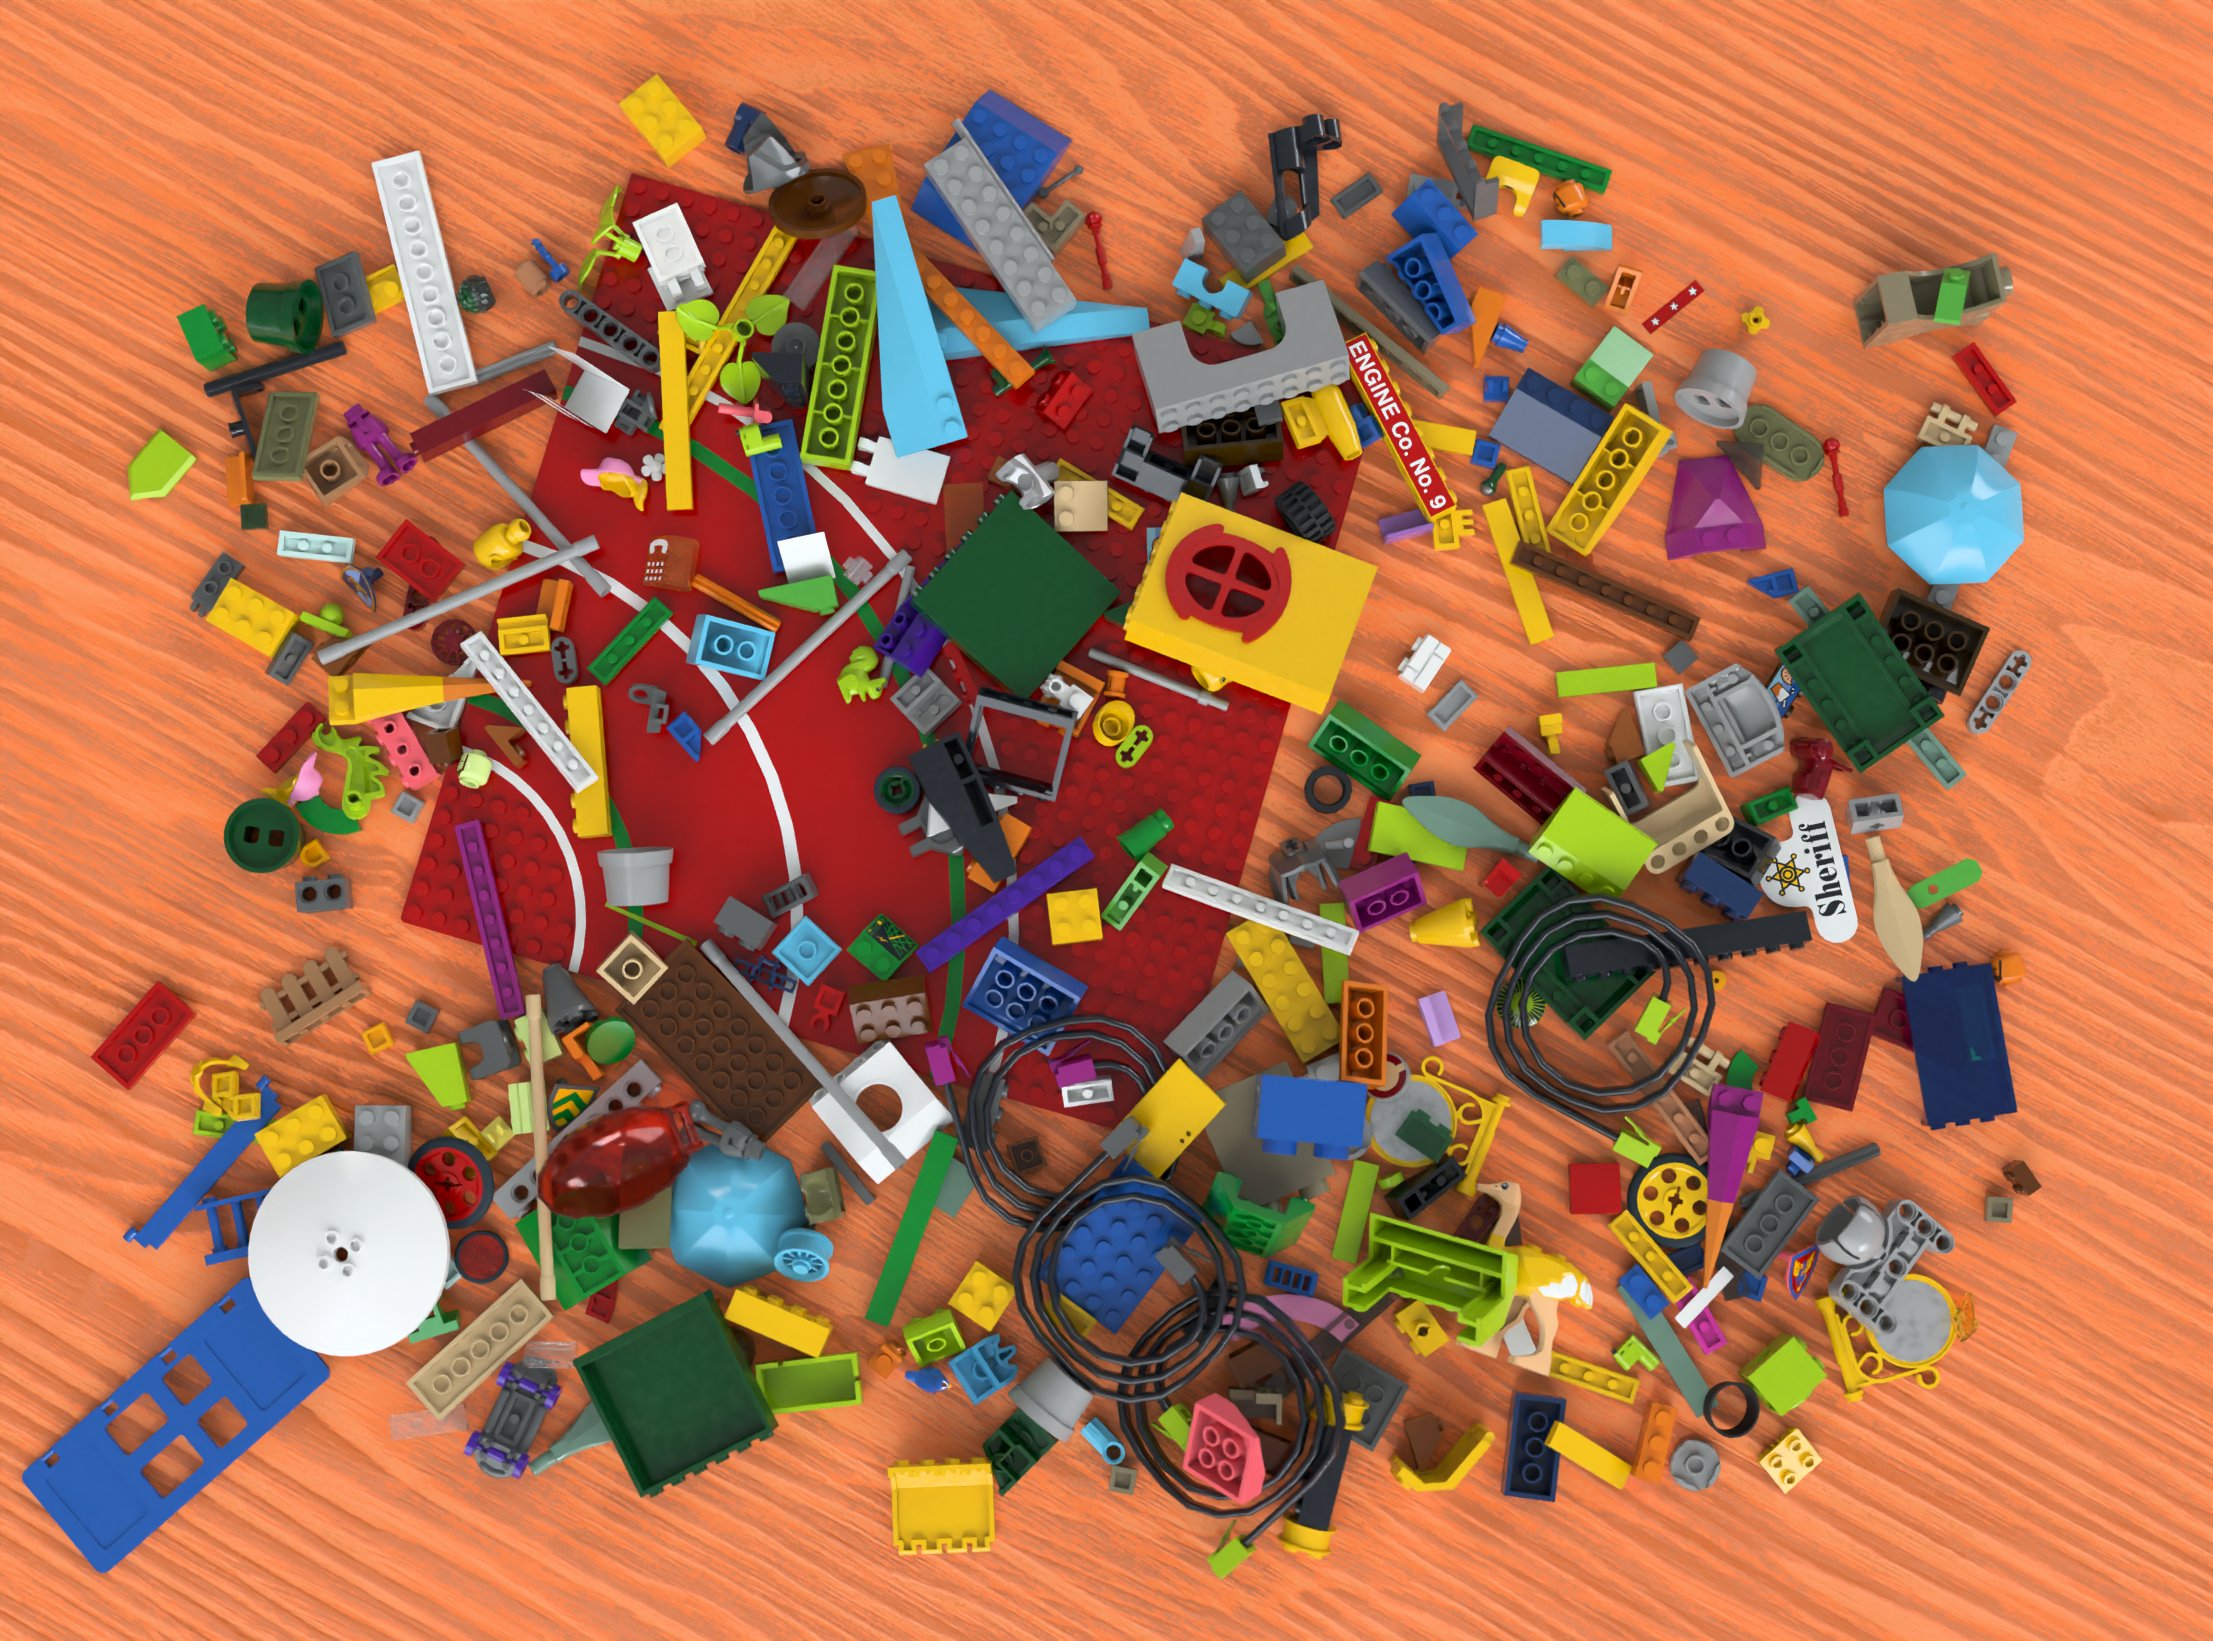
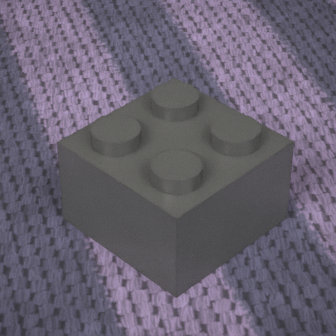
M729 896L713 921L719 925L718 931L731 938L736 935L740 938L738 943L753 952L755 949L763 950L778 926Z

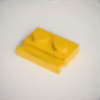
M394 264L365 277L375 314L405 300L400 276Z
M539 614L497 619L500 655L507 656L551 651L548 615Z

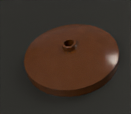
M818 168L811 169L804 175L775 188L770 196L768 206L773 224L784 234L800 239H821L840 234L854 226L864 215L868 201L863 183L853 174L839 169Z

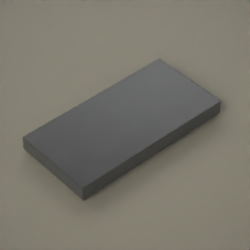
M1777 1168L1722 1241L1720 1251L1760 1280L1820 1199L1780 1168Z

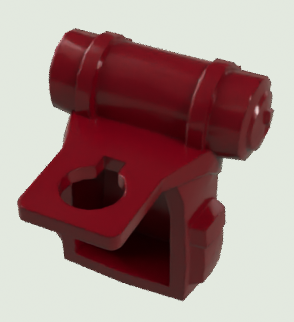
M1799 737L1790 741V753L1794 758L1799 759L1797 772L1793 774L1791 792L1801 798L1823 800L1832 771L1852 773L1853 769L1831 759L1834 747L1829 740Z

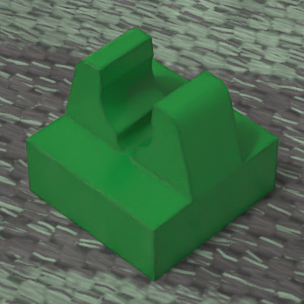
M1806 1097L1796 1098L1792 1103L1794 1109L1785 1114L1789 1123L1801 1120L1805 1124H1810L1817 1120Z

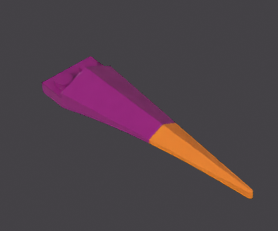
M1712 1083L1708 1103L1707 1208L1703 1287L1705 1289L1708 1287L1758 1128L1764 1094L1761 1091Z

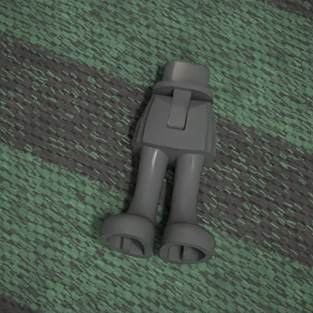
M694 1099L690 1103L686 1111V1118L691 1121L687 1122L680 1130L678 1136L680 1143L689 1145L695 1140H705L719 1147L724 1155L744 1158L746 1160L750 1158L757 1161L761 1160L766 1143L758 1140V1135L753 1134L746 1126L736 1120L729 1123L714 1116L700 1100ZM696 1122L708 1124L723 1132V1135L712 1132Z

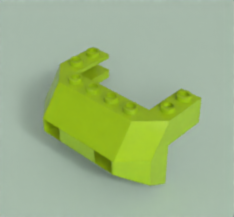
M1370 1212L1368 1258L1343 1278V1305L1351 1307L1355 1311L1365 1312L1389 1291L1394 1292L1405 1298L1420 1300L1424 1304H1433L1443 1307L1447 1311L1458 1312L1457 1322L1467 1324L1468 1326L1457 1335V1340L1471 1347H1481L1504 1326L1517 1286L1518 1255Z

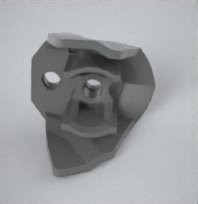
M763 112L759 113L743 136L748 175L743 184L745 194L756 193L771 187L777 188L804 175L810 170V164L805 152H795L774 123Z
M1297 837L1286 839L1280 843L1281 849L1276 850L1269 856L1270 868L1268 876L1273 899L1277 902L1289 906L1287 890L1291 899L1300 900L1295 886L1298 875L1305 871L1315 875L1317 882H1320L1323 890L1327 889V882L1320 865L1321 863L1335 888H1339L1338 882L1341 881V878L1330 857L1321 850L1318 842L1315 840L1300 841Z

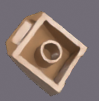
M337 436L307 455L303 476L324 507H327L359 484L367 476L369 465L352 441L342 436Z

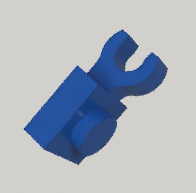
M1363 402L1349 407L1356 423L1362 449L1385 437L1374 415L1367 416V409Z

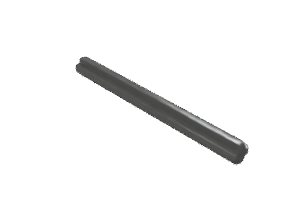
M1871 1143L1814 1166L1808 1174L1802 1171L1794 1177H1790L1802 1186H1806L1880 1156L1881 1151L1877 1143ZM1762 1188L1740 1196L1739 1202L1741 1207L1747 1209Z

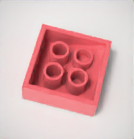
M1217 1393L1195 1403L1182 1468L1241 1505L1259 1496L1262 1490L1265 1469L1258 1435L1236 1405Z

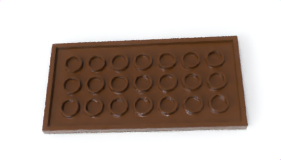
M685 939L663 961L668 966V969L635 1004H632L626 998L615 1010L724 1121L731 1123L736 1120L742 1123L753 1134L758 1135V1140L766 1143L823 1085L738 989L688 939Z

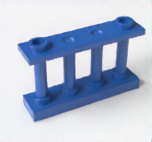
M272 1188L219 1201L217 1196L202 1199V1205L194 1206L195 1211L206 1209L214 1249H212L213 1254L204 1256L206 1266L248 1256L249 1237L241 1201L255 1198L259 1210L263 1200ZM231 1204L239 1241V1243H236L237 1248L231 1250L224 1246L216 1208Z

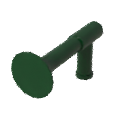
M1044 344L1043 352L1029 364L1034 371L1044 365H1057ZM996 368L991 371V377L997 382L992 387L997 397L1013 387Z

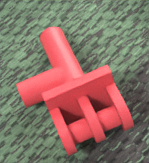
M754 398L753 408L745 407L740 402H736L735 405L719 403L718 413L751 417V423H770L772 421L770 408L759 405L758 398Z

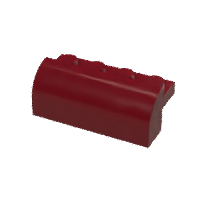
M1510 726L1495 740L1473 767L1475 771L1541 825L1544 824L1574 787L1583 792L1587 790Z

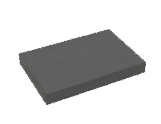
M352 251L315 268L333 338H341L377 322L359 252Z

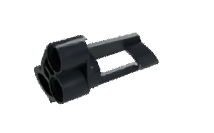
M1321 114L1307 115L1302 118L1303 125L1293 126L1268 134L1279 233L1284 241L1300 235L1309 228L1312 223L1311 221L1320 215L1317 151L1334 150L1342 147L1341 128L1338 119L1324 120V116ZM1287 170L1293 171L1298 175L1302 210L1290 218L1287 217L1282 174Z

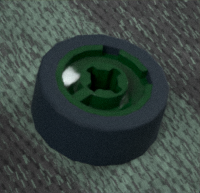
M901 766L890 767L882 771L876 778L873 786L874 797L878 805L886 812L894 815L912 811L919 803L922 795L921 784L917 776L909 769ZM900 786L903 791L902 794L895 795L893 788Z

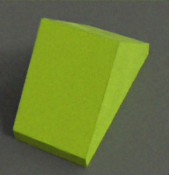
M1670 742L1636 762L1654 793L1659 794L1664 790L1676 743Z

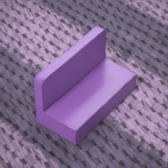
M1420 509L1377 521L1384 545L1431 533L1434 528L1433 523L1427 524Z

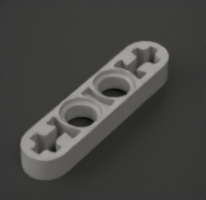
M2018 650L2006 658L1966 720V727L1970 733L1980 735L1990 729L2031 666V657L2027 652ZM2021 657V663L2024 666L2017 667L2014 672L2008 671L2013 669L2016 661L2013 659ZM2001 676H2007L2011 679V687L2009 689H2003L2000 686L1999 679ZM1988 696H1993L1997 699L1998 706L1995 710L1989 709L1986 706ZM1983 713L1989 714L1981 721L1984 727L1976 729V723L1973 720L1979 719Z

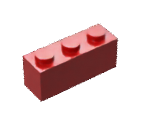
M1789 1021L1787 1027L1783 1026L1778 1040H1781L1778 1049H1773L1769 1057L1771 1066L1768 1073L1764 1072L1760 1078V1091L1765 1095L1792 1105L1820 1039L1819 1033Z

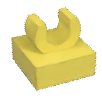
M498 1116L481 1132L496 1151H500L517 1135H513L512 1127L502 1116Z

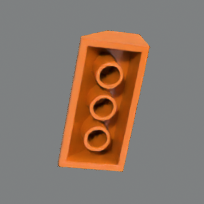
M1347 980L1342 981L1339 1054L1340 1082L1367 1084V1089L1370 1090L1386 1086L1388 986Z

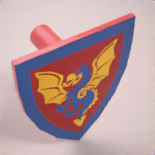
M1816 1243L1795 1254L1782 1249L1777 1256L1787 1262L1784 1280L1787 1281L1789 1294L1794 1300H1797L1804 1290L1815 1268L1819 1255V1248Z

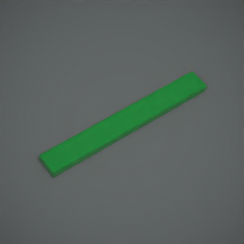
M937 1129L935 1130L865 1319L889 1327L959 1142L958 1137Z

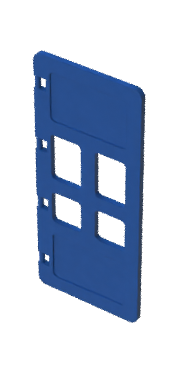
M244 1278L114 1391L103 1403L97 1406L56 1442L45 1454L31 1464L23 1472V1483L94 1569L100 1573H106L327 1381L331 1374L330 1368L316 1351L296 1343L273 1324L257 1299L251 1278ZM229 1299H232L236 1305L226 1313L221 1306ZM173 1350L177 1357L167 1364L163 1357ZM189 1354L195 1358L210 1376L212 1382L189 1404L184 1405L165 1383L164 1376ZM144 1393H148L167 1415L168 1422L129 1455L108 1432L107 1426ZM223 1397H227L246 1419L247 1426L224 1447H219L200 1425L199 1419ZM114 1401L119 1408L109 1415L105 1408ZM182 1435L203 1458L204 1463L167 1497H163L146 1478L142 1470L176 1438ZM56 1453L60 1460L51 1467L46 1460Z

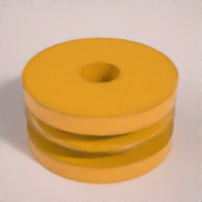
M1712 971L1714 991L1723 989L1726 985V976L1720 971Z

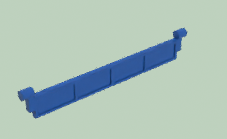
M263 1075L255 1084L262 1091L260 1093V1119L236 1121L140 1231L134 1227L129 1228L123 1235L127 1242L131 1243L135 1239L144 1248H147L150 1244L158 1250L194 1209V1206L202 1200L256 1138L254 1134L264 1129L282 1108L275 1101L279 1095L268 1086L271 1082L270 1078Z

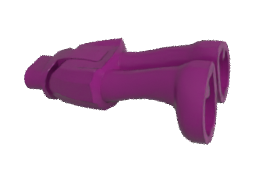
M360 404L354 405L344 413V417L348 421L347 426L351 430L359 450L367 451L380 469L376 476V481L380 486H388L399 480L401 476L387 461L378 448V444L392 457L401 473H408L416 465L418 459L414 453H402L389 438V429L384 423L373 416L368 410H364Z

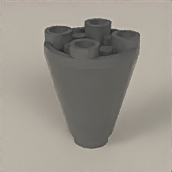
M553 964L543 970L544 976L542 980L547 1022L552 1035L564 1032L570 1034L584 1023L593 1022L599 1018L593 1003L568 971L562 968L561 964Z

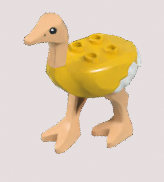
M1506 1180L1499 1183L1476 1184L1475 1189L1491 1196L1500 1205L1499 1218L1490 1233L1486 1246L1518 1255L1517 1286L1504 1326L1481 1347H1471L1457 1339L1455 1345L1496 1359L1503 1336L1510 1328L1521 1322L1526 1309L1530 1306L1540 1328L1538 1349L1528 1355L1508 1356L1507 1362L1549 1376L1552 1341L1559 1325L1556 1314L1558 1302L1568 1300L1575 1307L1582 1306L1584 1309H1592L1593 1294L1590 1283L1577 1268L1565 1262V1256L1556 1253L1543 1254L1541 1253L1542 1248L1532 1244H1523V1247H1506L1504 1245L1506 1237L1521 1209L1522 1196L1518 1183Z

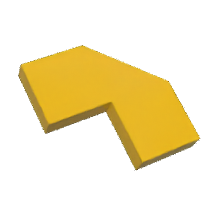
M229 1071L212 1074V1099L233 1120L239 1122L260 1119L261 1094L254 1092L239 1095V1072Z

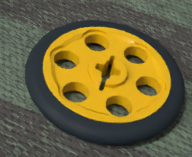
M1666 1153L1654 1157L1648 1168L1643 1165L1640 1166L1633 1175L1628 1187L1627 1206L1629 1213L1653 1241L1662 1247L1673 1249L1687 1248L1705 1239L1706 1213L1697 1215L1693 1212L1692 1208L1693 1204L1698 1200L1704 1201L1707 1205L1708 1166L1705 1163L1699 1166L1694 1158L1688 1154ZM1670 1168L1675 1171L1676 1179L1672 1183H1665L1661 1178V1174L1665 1169ZM1697 1176L1700 1179L1699 1189L1692 1191L1687 1188L1686 1180L1688 1177ZM1653 1186L1657 1189L1658 1196L1655 1200L1648 1201L1644 1198L1643 1191L1646 1187ZM1678 1186H1680L1678 1194L1682 1204H1677L1671 1215L1672 1203L1668 1201L1669 1196L1673 1197L1677 1192ZM1653 1211H1661L1663 1213L1664 1222L1662 1224L1653 1225L1651 1223L1650 1214ZM1685 1218L1688 1221L1689 1228L1686 1232L1680 1233L1675 1229L1674 1223L1677 1219Z

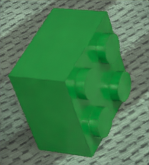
M202 304L176 316L196 361L207 370L212 372L237 360L234 353L237 351V347L232 338L227 337L224 331L228 329L222 316H218L214 309L210 310Z

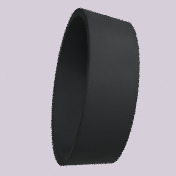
M1729 1381L1718 1383L1709 1390L1704 1399L1703 1413L1707 1423L1724 1437L1738 1438L1744 1436L1755 1426L1759 1417L1760 1406L1758 1397L1749 1386L1743 1383ZM1735 1385L1741 1389L1746 1398L1747 1409L1745 1416L1737 1426L1730 1429H1719L1712 1420V1403L1722 1389Z

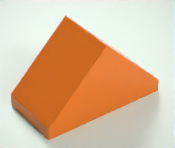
M1619 264L1613 273L1604 308L1627 315L1643 271Z

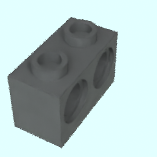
M343 874L327 875L328 879L318 880V876L303 877V882H295L297 912L306 914L353 909L351 879L343 878ZM339 885L341 895L334 899L332 889ZM314 888L316 890V897L314 900L309 901L307 892L309 889Z

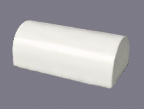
M1111 1074L1100 1075L1095 1079L1063 1087L1064 1108L1114 1101Z

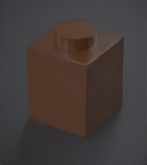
M458 727L437 728L424 734L430 764L440 763V766H450L455 764V760L461 758L462 754H464Z

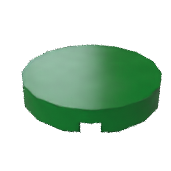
M614 1016L608 1017L609 1019L604 1021L601 1019L588 1030L585 1037L586 1049L590 1057L597 1063H617L625 1059L635 1045V1033L631 1025L623 1018Z

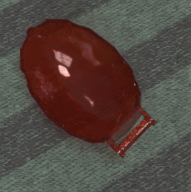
M680 1101L666 1108L653 1105H628L602 1112L570 1131L561 1139L542 1163L537 1176V1197L553 1213L573 1219H580V1217H609L640 1207L655 1198V1195L667 1187L669 1188L684 1168H687L690 1161L689 1155L705 1147L703 1141H700L688 1110V1101ZM677 1113L680 1115L690 1142L686 1146H684L674 1119V1114Z

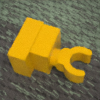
M1561 713L1536 717L1539 737H1547L1548 756L1560 754L1556 735L1563 733Z

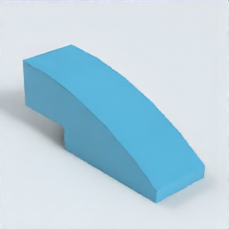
M1542 220L1539 225L1540 249H1563V252L1612 251V225L1574 220Z

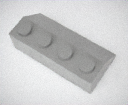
M1232 970L1163 1042L1177 1059L1180 1058L1182 1062L1203 1080L1270 1010L1254 987Z

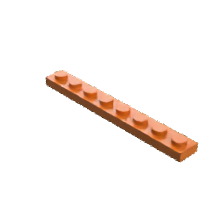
M910 241L926 296L1015 389L1019 388L1035 374L1034 369Z

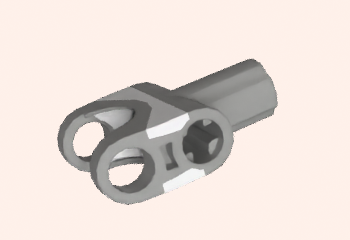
M1023 453L1008 461L995 475L1000 481L1010 482L1019 489L1022 494L1019 504L1024 510L1044 504L1055 494L1054 489L1049 484L1059 479L1060 470L1054 462L1048 461L1034 466Z

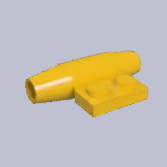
M1327 385L1311 392L1312 398L1301 396L1281 402L1282 415L1297 449L1321 443L1328 435L1344 460H1352L1362 454L1363 451L1356 423L1338 385Z

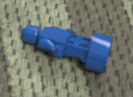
M534 238L531 245L533 248L537 249L544 260L552 266L549 276L555 283L563 280L570 273V269L565 263L558 265L542 245L540 239Z

